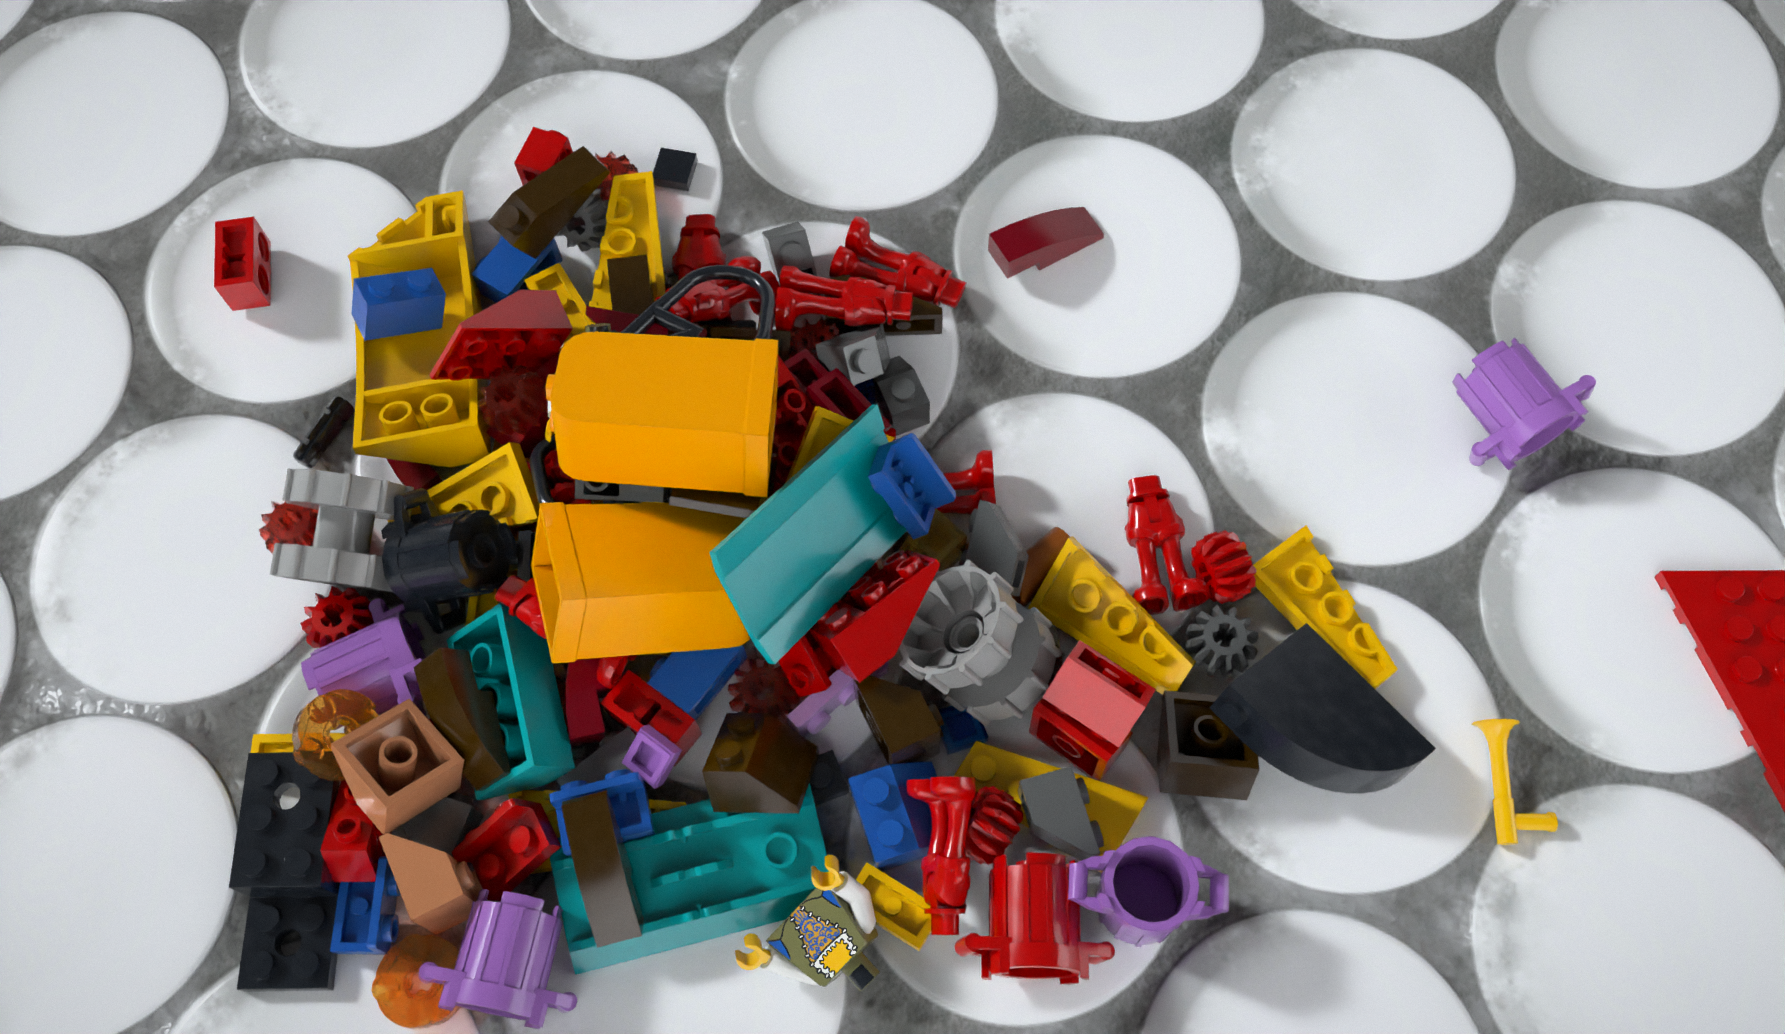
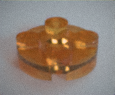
M348 689L329 691L311 700L300 710L293 724L292 742L294 745L293 756L295 761L320 778L330 781L346 780L331 749V743L334 740L330 736V730L336 729L341 724L345 726L344 734L347 735L379 716L374 710L376 705L365 695Z
M419 934L406 936L401 942L394 945L381 960L376 971V977L372 983L371 991L382 1013L393 1023L412 1030L429 1028L433 1025L438 1026L452 1018L461 1007L455 1006L453 1011L438 1008L444 985L432 982V986L428 991L420 989L415 994L412 990L414 986L412 979L416 973H419L421 965L426 962H433L438 967L454 970L459 949L441 937Z

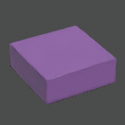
M648 724L641 727L622 764L633 772H639L642 779L656 789L664 784L682 749Z

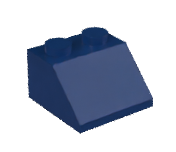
M932 761L889 764L848 778L850 792L875 867L882 872L927 856L932 833L931 811L926 802L908 795L907 780L937 777Z

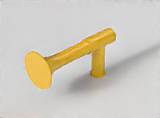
M1487 719L1472 723L1473 726L1478 727L1484 733L1488 742L1498 845L1518 844L1517 830L1556 832L1558 827L1557 816L1554 812H1547L1546 814L1515 813L1507 753L1509 733L1513 726L1520 723L1519 720Z

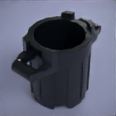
M418 488L395 496L393 501L394 522H389L381 530L382 538L386 539L382 555L384 576L391 590L402 601L406 602L403 603L406 612H422L435 633H444L466 622L464 598L492 593L495 589L500 588L509 578L506 575L511 560L517 559L515 538L506 522L500 523L498 519L496 520L489 515L491 511L482 509L470 511L467 509L440 515L436 505L424 488ZM420 506L422 513L409 515V509ZM449 603L451 611L440 616L437 605Z

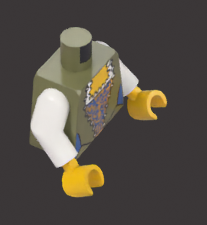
M825 856V867L829 872H821L816 866L811 867L812 883L816 889L766 940L770 946H767L765 949L762 948L761 940L756 934H747L744 937L745 946L754 951L746 954L740 950H735L738 966L745 970H754L760 966L762 969L810 985L818 984L826 987L844 973L861 992L880 974L876 966L863 953L878 937V932L874 927L876 918L869 890L847 872H839V861L836 856Z

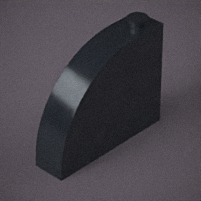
M1307 623L1232 681L1209 707L1241 741L1267 763L1301 782L1333 792L1362 794L1388 788L1405 778L1436 749Z

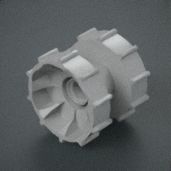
M287 468L282 500L286 501L287 504L318 510L313 546L275 543L269 575L337 586L393 592L384 576L382 557L369 555L375 518L394 520V497L412 491L414 487L348 473ZM409 509L408 512L411 516L412 509Z
M966 560L962 566L951 567L941 572L937 571L899 647L903 657L900 666L918 680H922L925 677L926 681L943 693L942 698L960 712L966 709L970 715L985 726L989 725L990 720L1005 719L1014 715L1020 719L1023 717L1022 711L1030 706L1043 691L1048 689L1056 657L1062 655V652L1055 646L1054 638L1049 630L1052 622L1037 608L1032 607L1028 610L1017 603L1011 596L1014 588L997 572L989 575L978 568L971 560Z

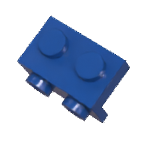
M914 433L878 447L868 474L873 490L884 498L892 509L896 521L906 528L913 539L928 534L935 508L953 502L956 498L955 490Z
M628 769L616 770L606 774L605 780L589 784L583 780L572 781L560 787L561 791L549 794L550 802L556 809L562 849L566 856H571V850L561 807L562 801L605 790L608 792L623 842L655 834L646 784L639 772L632 773Z
M380 856L378 859L375 882H340L330 952L335 954L390 955L391 942L396 941L399 933V918L395 914L397 896H401L386 856Z

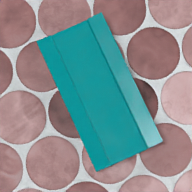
M878 404L871 405L709 552L715 573L752 642L769 664H776L907 531L904 526H901L896 521L892 509L884 498L873 490L868 478L878 447L889 443L883 431L885 427Z
M810 783L799 814L713 812L710 799L653 813L651 815L655 834L624 842L632 867L631 878L644 916L642 936L597 948L580 892L572 855L566 856L563 853L561 837L558 838L561 847L550 856L559 906L563 909L562 920L575 975L786 920L816 889L812 883L811 867L816 866L821 872H829L825 867V856H827Z

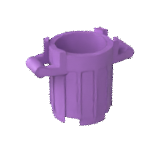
M1516 338L1512 339L1510 348L1503 340L1487 348L1472 359L1476 367L1466 379L1458 373L1452 381L1457 389V395L1490 435L1482 442H1477L1472 446L1469 456L1470 463L1474 466H1481L1485 461L1497 456L1505 468L1511 470L1517 466L1514 463L1515 461L1538 451L1568 428L1574 431L1580 427L1585 421L1582 416L1589 413L1581 401L1590 398L1596 385L1595 378L1591 375H1584L1579 381L1561 390L1525 344H1520Z
M383 599L373 600L368 607L372 613L374 624L314 650V652L310 653L311 657L301 662L307 688L309 691L316 688L325 706L319 709V712L333 730L343 726L349 729L394 708L409 698L425 716L427 715L423 707V698L414 671V666L426 658L419 642L424 637L417 623L415 622L410 625L403 614L407 612L403 604L390 610Z
M1154 836L1134 838L1120 846L1116 851H1105L1103 856H1094L1076 863H1070L1068 900L1098 912L1099 921L1114 935L1115 939L1134 944L1135 947H1142V945L1163 942L1184 921L1206 919L1220 913L1229 912V875L1204 865L1198 857L1188 856L1186 852L1171 841ZM1088 870L1103 871L1100 876L1101 880L1094 897H1087ZM1198 878L1210 879V906H1204L1206 901H1197L1199 892Z
M480 890L477 901H473L454 970L438 967L433 962H426L419 969V979L423 983L429 984L433 982L444 985L438 1008L453 1011V1008L458 1006L482 1013L525 1020L524 1027L534 1029L543 1028L548 1007L557 1009L562 1013L573 1010L577 1005V997L574 993H559L546 990L563 921L560 920L563 911L562 907L555 906L552 915L542 912L545 900L503 891L501 901L491 902L487 901L489 890Z

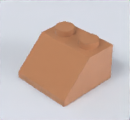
M410 698L331 743V749L357 805L383 835L390 833L460 788L464 759Z
M389 833L379 837L411 921L438 935L468 920L473 901H477L480 890H483L476 870L471 872L465 861L460 863L446 852Z

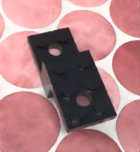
M333 752L248 753L229 888L250 897L237 990L243 992L334 990L338 954L330 952L340 882L333 881L320 852L340 784L341 769ZM298 787L300 790L298 803L290 809H282L280 806L282 794L289 788ZM298 931L302 938L300 948L293 955L285 956L281 950L283 939L289 933Z

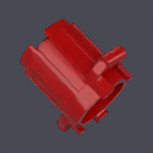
M1027 852L1026 860L1018 861L1016 865L1007 866L1006 855L993 858L992 869L989 874V936L970 933L960 938L955 943L956 953L962 957L969 955L981 956V978L983 980H992V975L1017 979H1060V984L1063 985L1079 984V975L1081 979L1089 980V963L1096 965L1112 959L1115 955V949L1107 941L1101 943L1081 941L1080 905L1068 900L1069 864L1076 863V860H1071L1066 864L1065 855Z

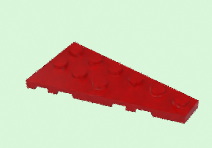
M1785 570L1660 571L1654 576L1661 590L1666 588L1676 606L1673 609L1675 616L1680 624H1686L1697 644L1694 649L1726 708L1728 710L1733 709L1744 729L1740 733L1747 746L1753 745L1766 768L1763 775L1785 812Z

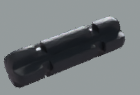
M335 396L326 407L329 410L328 413L323 412L304 438L307 442L305 444L300 443L293 453L294 459L299 464L307 468H313L321 458V455L318 453L326 451L343 427L340 424L341 421L346 422L354 411V407L346 399Z

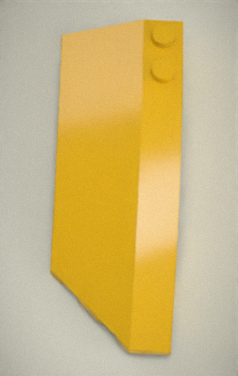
M463 190L423 198L415 204L417 212L405 221L398 217L376 234L377 242L367 248L358 247L348 255L352 290L354 278L432 268L446 293L442 329L365 341L355 322L356 401L353 432V450L355 454L455 467L473 464L491 453V436L486 433L490 427L489 380L463 379L452 381L450 379L431 380L430 378L432 369L458 325L482 311L480 291L472 276L476 263L465 195Z

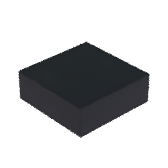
M661 147L653 170L654 185L689 191L698 163L697 154Z

